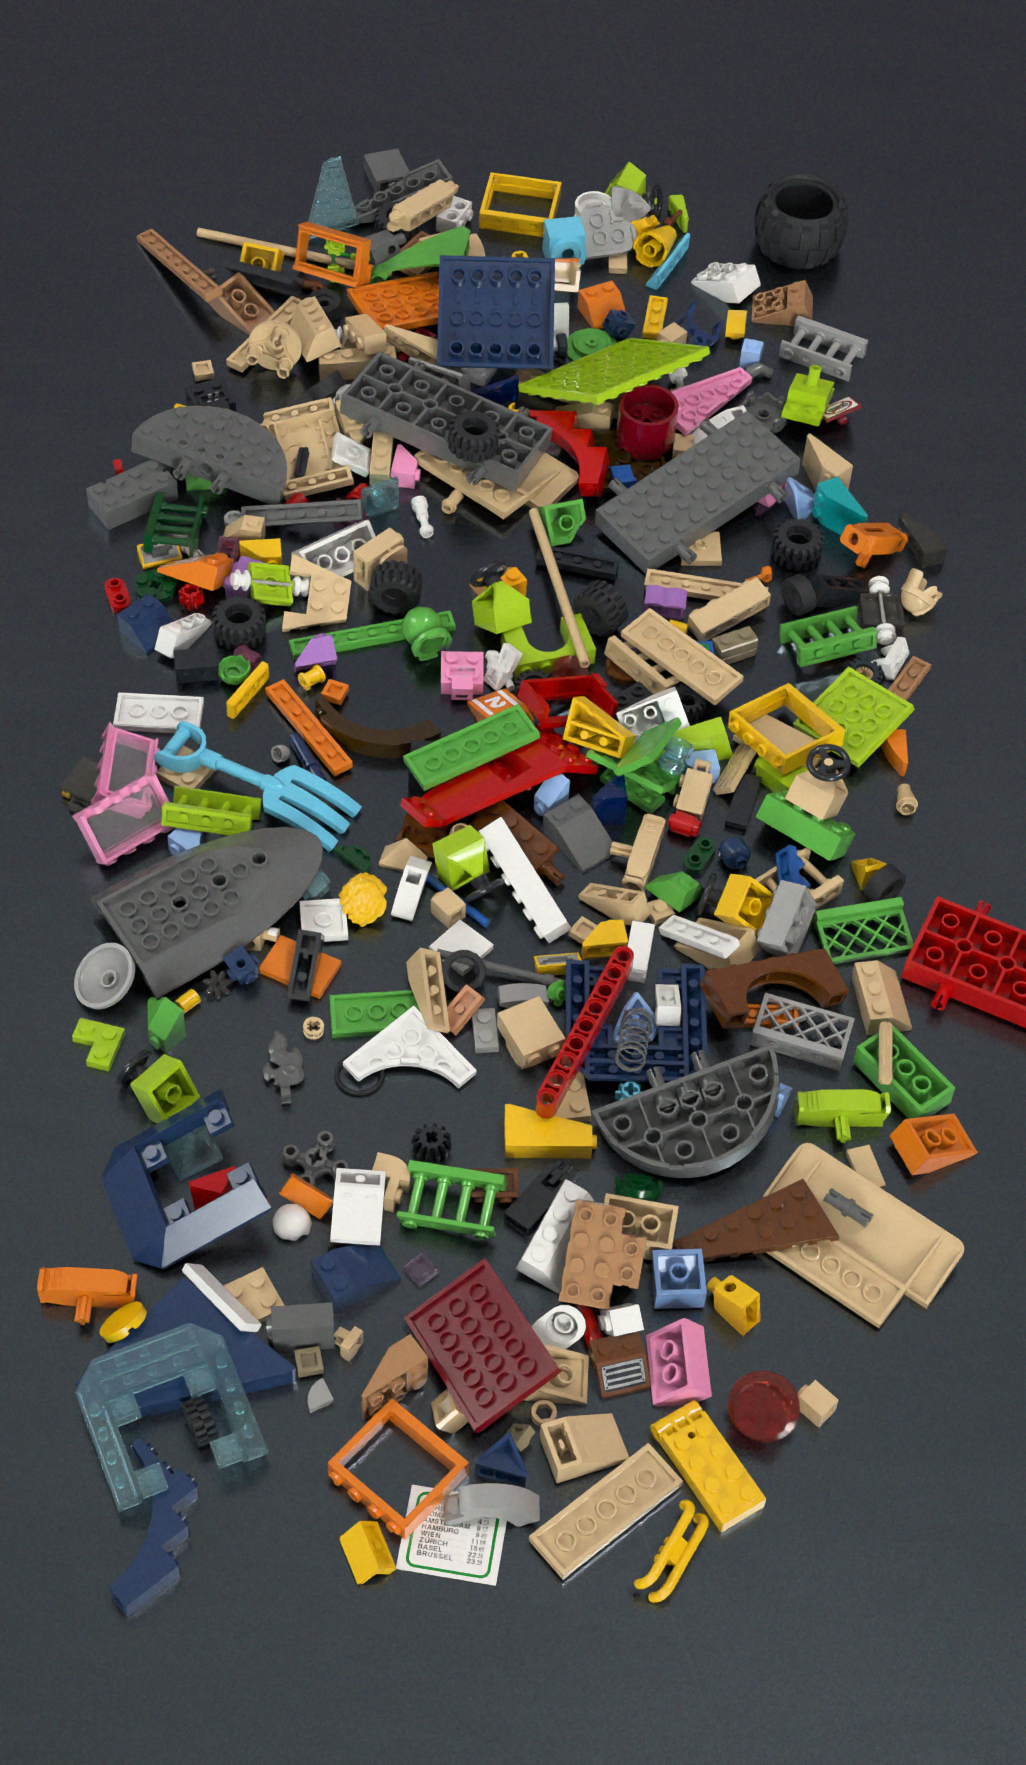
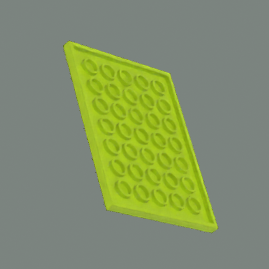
M627 338L518 384L519 392L528 393L529 396L540 395L542 398H563L566 401L577 400L580 403L591 402L593 405H600L606 399L619 397V394L622 392H630L636 386H644L650 380L660 379L661 375L674 373L677 368H685L691 362L701 361L703 357L710 354L708 346Z

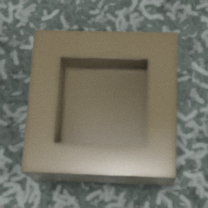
M320 1346L294 1350L298 1378L324 1373Z
M513 1423L507 1432H511L519 1452H522L528 1446L530 1439L535 1433L530 1425Z

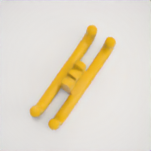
M682 1500L679 1503L680 1509L684 1510L670 1537H666L663 1541L665 1545L659 1548L660 1554L655 1555L653 1559L655 1563L649 1573L643 1578H638L634 1581L635 1588L645 1589L658 1579L665 1565L674 1566L664 1585L658 1591L649 1593L648 1599L652 1603L660 1602L671 1594L707 1531L709 1525L707 1516L702 1513L694 1515L695 1506L689 1500ZM693 1518V1521L698 1525L687 1542L682 1536Z

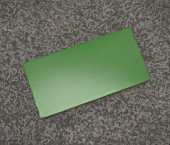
M679 717L644 731L615 767V774L622 776L653 763L681 726L682 722Z
M412 990L329 995L332 1038L376 1036L411 1007L415 1006L420 1012Z

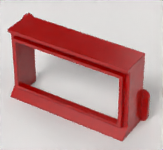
M597 673L583 676L522 680L517 699H521L538 719L540 729L566 727L568 715L548 717L550 708L545 700L585 696L613 719L618 706V702L605 688L607 683Z

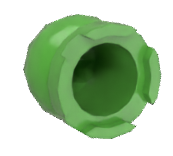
M415 607L403 618V636L410 643L411 651L415 658L419 657L421 661L430 660L437 657V652L444 647L446 650L450 647L452 637L448 630L443 628L441 617L433 609Z

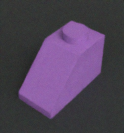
M324 633L315 635L295 662L294 672L312 669L316 664L320 667L336 664L337 655L332 635L326 636Z

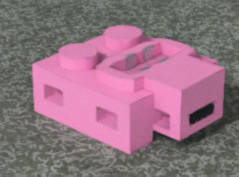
M441 651V694H451V700H472L473 695H483V652Z

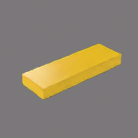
M649 296L642 338H658V332L663 329L668 298Z
M262 661L226 702L228 717L236 718L269 680V666L267 663Z

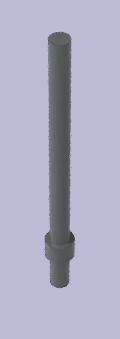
M437 949V952H440L441 959H446L453 953ZM460 958L455 961L457 963L477 967L476 964L468 958ZM483 960L486 970L546 985V987H549L553 982L563 980L555 978L553 974L545 973L543 975Z

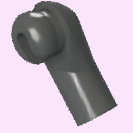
M756 362L748 366L746 372L752 376V379L759 374L770 378L773 369L760 362Z

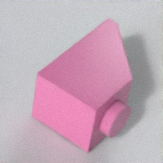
M398 444L391 468V486L414 489L416 481H420L421 469H418V461L401 444Z

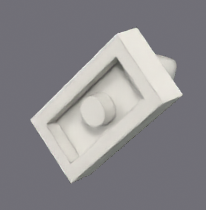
M897 637L894 644L881 649L882 654L886 656L885 658L871 661V663L876 661L877 666L880 665L882 667L881 670H883L886 680L894 681L910 654L905 637Z

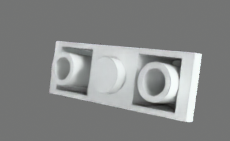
M410 856L399 884L391 915L413 921L432 862Z

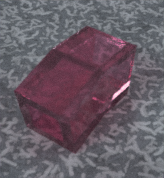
M245 644L234 650L235 657L242 655L246 661L250 660L251 671H254L261 663L260 654L250 650Z

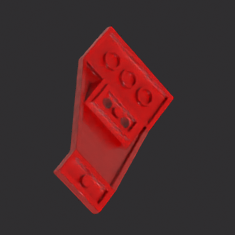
M534 724L540 733V739L435 786L421 798L417 796L402 798L400 806L423 827L442 828L519 792L531 790V787L561 773L596 774L599 766L580 752L579 747L564 740L563 735L556 733L554 728L540 729L539 725Z

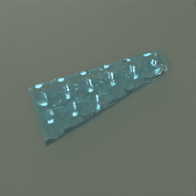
M341 156L323 161L308 220L310 223L335 230H342L359 224ZM310 235V239L317 237L314 235Z

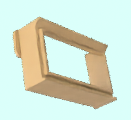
M555 261V281L570 283H555L556 291L578 292L581 273L578 268L581 267L580 262L572 261V263Z

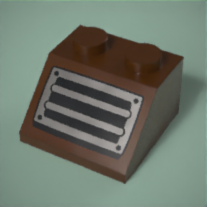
M639 1331L589 1341V1361L602 1400L651 1389L646 1352Z

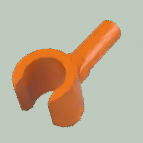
M765 566L761 569V574L745 579V581H751L757 577L759 580L768 583L772 580V569L770 566Z

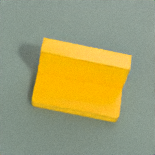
M359 1521L340 1536L341 1545L357 1584H364L375 1574H391L397 1569L377 1521Z

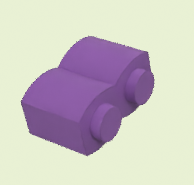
M646 586L643 613L651 608L662 617L676 620L684 619L687 591L677 587Z

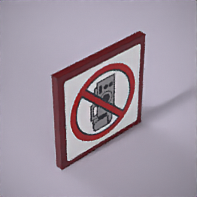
M851 396L845 397L829 404L822 419L826 423L837 419V422L843 425L848 422L846 414L862 408V405Z

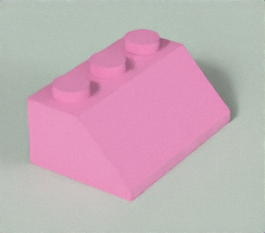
M682 1318L646 1335L654 1406L686 1405L693 1400L698 1403L712 1397L703 1326Z

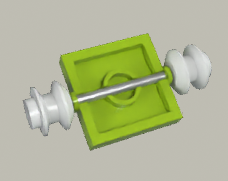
M250 562L248 570H245L243 574H241L239 569H236L230 577V584L234 590H238L241 586L242 590L246 591L250 587L251 598H254L256 603L260 602L261 604L291 606L293 604L292 593L294 596H298L301 592L302 596L306 597L310 589L308 577H303L301 580L297 575L291 581L289 566Z

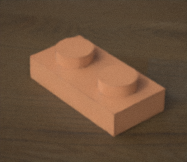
M467 984L447 1007L450 1032L454 1035L460 1032L485 1001L483 996Z

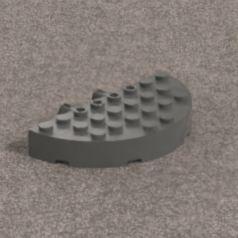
M212 406L177 407L152 416L143 422L132 434L131 451L176 468L173 471L176 479L182 474L179 480H183L187 473L212 482L210 489L213 493L218 489L217 494H221L224 487L270 505L281 504L283 500L287 477V461L283 449L277 439L265 427L248 416L231 411L230 409Z
M773 1045L764 1046L711 1067L705 1051L699 1050L700 1060L696 1052L690 1055L697 1072L667 1083L664 1081L660 1067H653L656 1077H654L650 1068L646 1071V1075L652 1086L651 1089L592 1110L595 1122L613 1150L626 1161L644 1171L672 1178H694L719 1172L749 1154L765 1136L774 1119L779 1102L780 1078Z

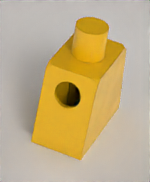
M733 1275L728 1276L723 1281L713 1277L708 1282L706 1288L713 1293L714 1309L742 1336L760 1322V1294Z

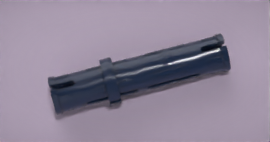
M292 734L288 741L302 762L303 769L327 781V778L320 769V763L312 756L301 734Z

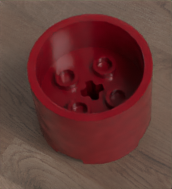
M653 384L636 386L632 391L623 393L619 401L616 442L619 448H623L631 453L633 458L640 460L661 458L662 454L672 450L679 409L678 400L675 395L666 388Z

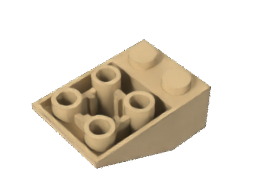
M612 1413L567 1416L540 1425L539 1438L556 1484L621 1464L629 1458Z

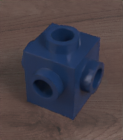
M612 309L602 323L610 337L627 339L636 325L628 312Z
M242 945L223 958L229 967L226 972L233 982L238 980L241 985L244 983L249 984L260 973L257 967L260 962L253 952L248 954Z

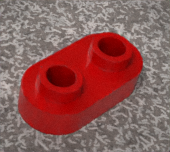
M120 578L107 580L105 583V593L110 608L115 613H120L131 605L127 587Z

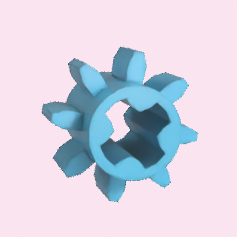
M635 1082L620 1083L619 1090L615 1092V1099L622 1100L641 1093V1084H636Z

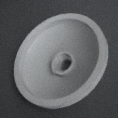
M105 943L91 950L83 958L74 979L75 993L82 1004L91 1009H105L116 1004L124 997L133 982L135 974V962L130 952L120 944Z

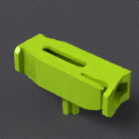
M863 1089L797 1091L794 1102L796 1126L835 1127L837 1140H840L841 1143L851 1140L850 1127H883V1121L891 1111L889 1092L879 1094ZM885 1099V1107L882 1109L881 1104Z

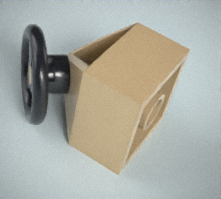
M822 744L809 752L806 758L808 771L796 775L785 799L817 818L824 820L838 815L848 795V790L842 778L848 774L851 760L843 748L833 744ZM826 751L838 753L843 760H835L828 756ZM816 754H819L821 757V763L818 768L813 766V758ZM837 767L843 768L840 772L837 771Z

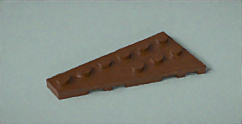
M801 1179L673 1241L675 1249H702L703 1262L714 1261L715 1258L725 1256L734 1258L740 1257V1254L750 1252L758 1254L789 1249L793 1245L807 1243L808 1245H814L818 1241H838L839 1235L805 1180Z

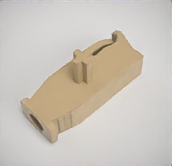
M645 814L633 846L612 842L610 854L629 858L627 869L622 879V888L645 893V886L648 884L664 836L666 820L663 817Z

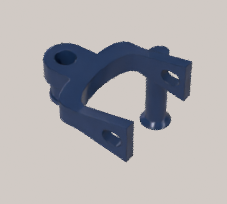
M693 302L674 323L679 326L683 324L686 331L691 334L690 342L687 344L699 346L707 344L712 346L718 340L724 321L720 320L712 328V335L702 331L692 321V316L697 306V303Z

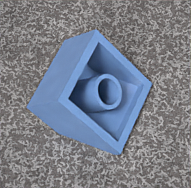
M702 1249L652 1250L654 1309L704 1307L707 1290Z

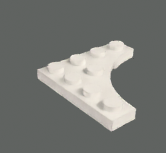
M415 1006L411 1007L343 1061L345 1069L358 1082L382 1069L412 1066L438 1073L460 1088L475 1076L477 1071L440 1032L427 1029L422 1014Z

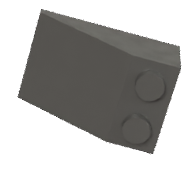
M579 794L544 813L542 830L582 873L614 855L610 854L611 838L594 810Z

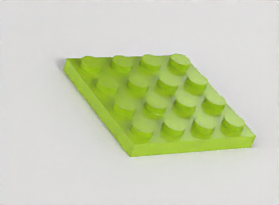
M850 667L813 702L845 729L841 748L848 753L851 763L858 768L914 711L913 704ZM799 717L793 722L794 728L816 740L821 738L817 732Z

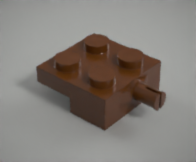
M407 812L404 817V824L395 842L407 838L426 856L435 859L432 844L449 836L453 823L442 828L423 827Z

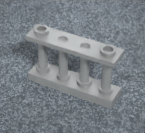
M798 316L793 333L795 337L791 343L782 340L779 357L807 367L818 365L822 368L821 372L849 382L853 366L850 363L855 356L863 359L866 354L868 340ZM802 338L813 341L808 349L798 346ZM820 344L830 347L826 355L815 352ZM837 350L848 353L843 361L833 358Z

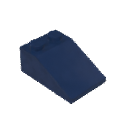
M355 1244L333 1249L311 1260V1275L328 1303H333L335 1314L401 1281L398 1272L379 1245Z

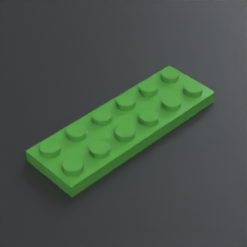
M517 704L404 755L403 759L422 789L426 791L540 739V733L520 705Z

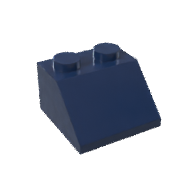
M150 593L117 614L119 632L146 654L155 649L160 627L173 622L164 605Z

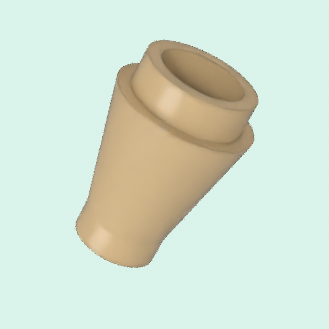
M901 784L897 788L896 808L903 815H911L916 811L918 802L911 791L910 785Z

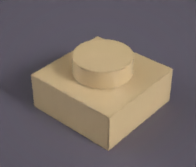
M211 360L192 362L195 381L214 379Z
M661 899L648 902L651 913L649 918L655 925L663 923L672 915H675L672 907Z
M581 916L569 930L568 936L582 944L597 925Z

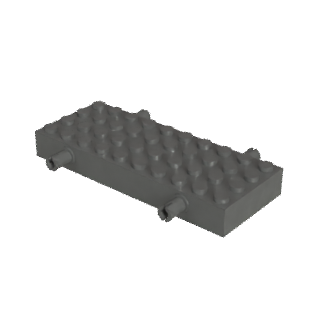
M379 351L342 394L340 413L365 424L360 429L364 437L367 434L366 438H370L377 429L470 471L466 480L471 484L475 479L472 485H477L479 480L484 477L512 491H516L550 446L553 428L529 418L530 411L528 408L524 410V407H520L517 412L425 372L427 369L424 362L421 363V361H417L414 366H411ZM467 410H472L473 412L480 411V413H487L489 417L492 416L495 419L494 421L498 422L500 435L494 457L491 456L490 460H484L481 463L479 461L471 463V461L465 462L463 459H458L456 454L450 452L451 449H448L447 441L450 423L456 414L459 415L460 412H467Z
M748 410L720 429L715 427L709 419H705L700 424L699 429L708 435L706 438L630 488L623 485L618 478L610 482L608 487L617 496L596 509L595 525L645 574L647 573V568L656 570L677 555H680L687 564H691L697 558V554L689 548L695 544V541L704 538L769 493L779 503L787 498L788 493L780 486L786 483L788 477L793 478L798 475L800 458Z

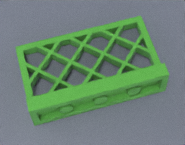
M593 749L589 750L586 754L587 758L612 770L622 760V758ZM656 760L651 764L624 774V776L661 794L668 792L672 795L677 793L682 773Z
M902 897L815 911L812 919L814 929H817L822 949H826L834 964L910 952L914 945L903 912L904 903ZM889 917H899L900 925L898 928L886 922ZM874 920L880 924V927L875 932L865 926L867 921ZM846 924H853L859 928L855 936L844 930ZM883 926L894 932L890 940L879 934ZM831 927L837 931V934L832 939L824 934L823 928ZM861 930L873 936L869 944L857 937ZM840 933L851 939L847 947L836 941ZM896 935H899L906 940L907 945L899 946L892 941ZM877 938L887 945L884 949L878 950L871 946V944ZM853 942L865 948L863 953L857 954L850 950ZM832 945L843 951L840 957H831L829 950Z

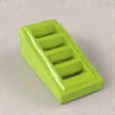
M670 195L668 210L671 216L679 209L683 211L675 222L683 233H687L689 217L684 196Z

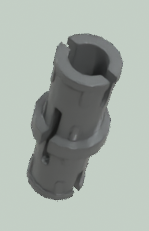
M833 1188L829 1190L830 1193L826 1194L824 1202L841 1211L842 1216H849L865 1228L868 1226L867 1222L870 1223L874 1214L857 1205L854 1199L846 1198Z

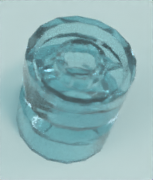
M672 737L663 748L666 752L660 755L657 766L667 773L681 776L687 765L685 760L690 758L694 746L683 739Z

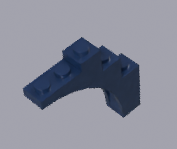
M141 1438L132 1443L134 1456L144 1469L152 1489V1517L146 1539L138 1555L125 1573L109 1586L112 1599L127 1617L180 1576L178 1569L180 1563L171 1550L189 1537L187 1527L189 1522L181 1511L198 1498V1483L190 1473L186 1475L181 1468L174 1473L166 1461L162 1463L156 1457L158 1453L151 1443L145 1444Z

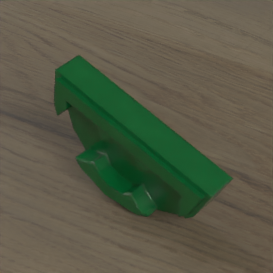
M340 845L333 849V854L358 874L370 873V854L359 845Z

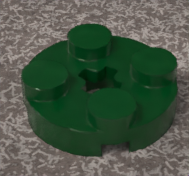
M157 569L138 574L135 578V594L138 599L150 593L159 602L166 604L172 600L173 594L177 590L175 579L157 572Z
M631 1173L626 1174L625 1179H620V1176L615 1178L614 1191L619 1196L657 1202V1198L662 1196L663 1183L658 1180V1184L653 1182V1177L648 1175Z

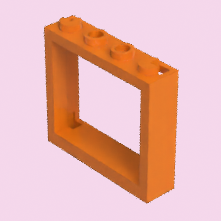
M393 1398L327 1463L328 1476L334 1480V1484L337 1486L342 1485L348 1490L347 1493L351 1499L357 1503L359 1501L363 1503L373 1518H380L386 1523V1527L391 1533L399 1534L404 1540L444 1500V1497L448 1496L469 1474V1462ZM388 1420L450 1470L405 1519L344 1467L347 1461Z

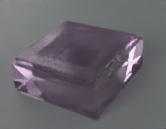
M423 1252L404 1265V1271L419 1287L439 1273L437 1266Z

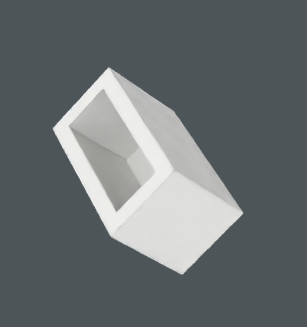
M626 1303L609 1307V1310L600 1309L601 1315L598 1316V1324L600 1330H604L606 1335L619 1336L644 1330L639 1304Z

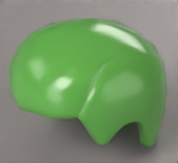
M242 655L236 657L228 656L219 663V676L227 684H242L250 676V660L246 661Z

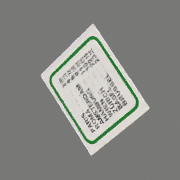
M412 1485L406 1516L433 1488ZM452 1491L448 1496L453 1495V1494H457V1493H460V1492H454V1491ZM443 1500L406 1540L401 1539L396 1568L496 1586L507 1521L499 1518L484 1517L450 1526L444 1522Z

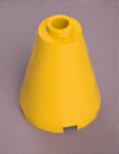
M666 225L639 234L633 245V250L637 254V260L649 268L662 265L677 238L675 229Z

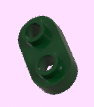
M708 837L697 839L684 857V870L691 875L701 874L715 855V842Z

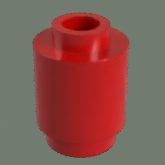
M678 810L675 814L671 813L668 820V826H671L670 831L689 838L691 836L697 837L702 821L698 820L696 816Z

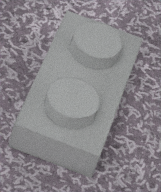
M495 1008L478 1009L471 1017L475 1053L499 1052Z

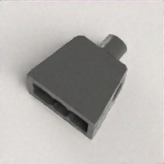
M383 230L364 237L371 240L370 262L375 266L401 253L399 245L406 243V238L402 232L393 235L388 230Z

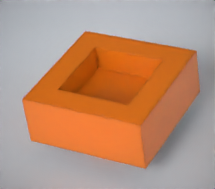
M329 679L321 692V696L328 702L341 705L349 691V685Z

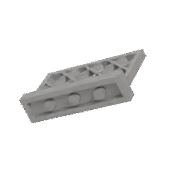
M765 993L752 1032L750 1045L762 1048L772 1044L776 1053L840 1071L855 1018ZM767 1002L777 1004L780 1009L771 1013L766 1006ZM792 1009L799 1010L802 1016L793 1019L788 1011ZM784 1014L788 1022L779 1025L774 1017ZM820 1016L825 1022L815 1025L811 1017ZM770 1019L774 1028H764L760 1024ZM806 1020L811 1028L801 1031L797 1023ZM841 1022L848 1024V1027L838 1032L833 1024ZM792 1026L797 1034L793 1036L785 1034L783 1029ZM829 1027L833 1035L824 1038L819 1030ZM815 1033L819 1041H809L805 1036ZM837 1039L842 1046L841 1050L830 1047L828 1042Z

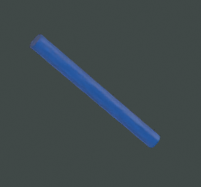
M428 873L426 882L439 892L448 888ZM458 896L466 904V913L484 927L490 924V920Z

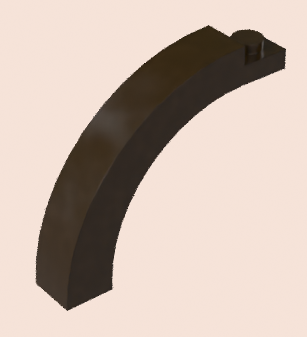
M323 696L315 699V715L337 744L362 755L378 758H403L404 755L411 751V740L437 741L441 739V731L429 719L402 729H373L346 719Z

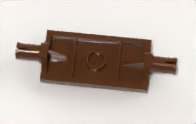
M502 800L473 813L476 817L469 825L478 833L481 829L502 817L537 874L545 875L556 886L562 884L559 879L564 881L566 875L559 871L552 862L554 856L560 851L559 848Z

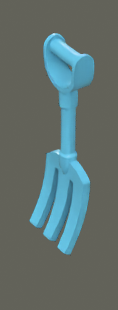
M186 721L178 723L176 727L177 732L164 749L157 751L154 755L155 761L170 771L187 773L197 770L203 765L258 786L264 791L263 808L266 813L297 829L313 833L322 842V847L329 852L335 847L338 840L315 821L287 803L318 818L339 834H343L350 823L327 804L298 786L321 796L352 818L357 815L362 807L332 784L296 765L284 768L274 776H271L269 774L264 775L223 758V755L207 749L206 736L202 729ZM188 739L200 745V748L193 754L176 756Z

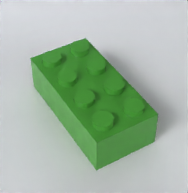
M784 789L766 795L756 818L829 861L845 856L856 834L850 830L851 827L843 822L838 823L832 817L824 820L817 818L785 799L789 790Z
M893 1025L891 1084L886 1085L878 1082L879 1032L857 1046L853 1063L882 1092H889L890 1101L908 1119L932 1116L951 1103L955 1087Z

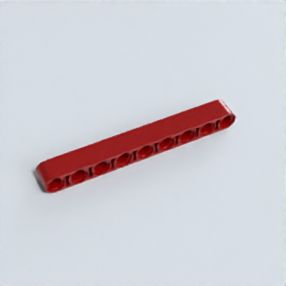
M619 946L610 957L537 1093L535 1110L539 1117L549 1119L557 1113L632 972L634 952L631 948Z

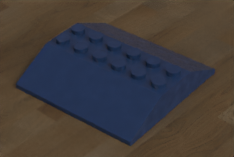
M440 255L437 366L553 370L555 258Z

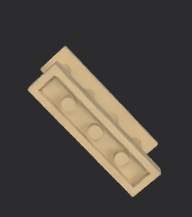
M615 635L608 638L604 654L636 682L640 681L653 695L681 682L675 676L665 679L659 673L666 669L659 664L651 667L645 662L649 657L643 652L638 655L633 652L631 648L634 646L628 641L623 643Z
M806 847L803 850H797V855L805 863L803 869L821 885L815 890L808 888L817 903L816 909L841 894L844 880L839 875L832 879H826L809 862L811 850ZM777 866L755 879L773 893L775 888L779 886L776 883L778 882Z

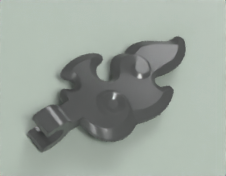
M275 1030L274 1038L269 1044L268 1051L270 1061L279 1065V1068L273 1069L269 1063H265L263 1075L266 1081L275 1079L273 1084L280 1087L281 1105L291 1104L290 1086L299 1084L304 1079L302 1054L296 1047L289 1052L287 1050L286 1036L279 1030Z

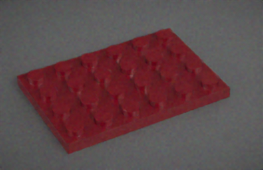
M486 1258L404 1317L477 1434L562 1372Z

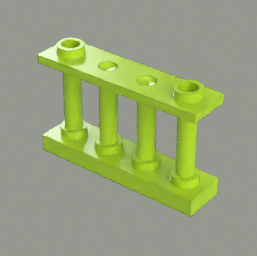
M175 786L173 803H163L161 825L229 836L251 831L252 819L260 820L262 799Z

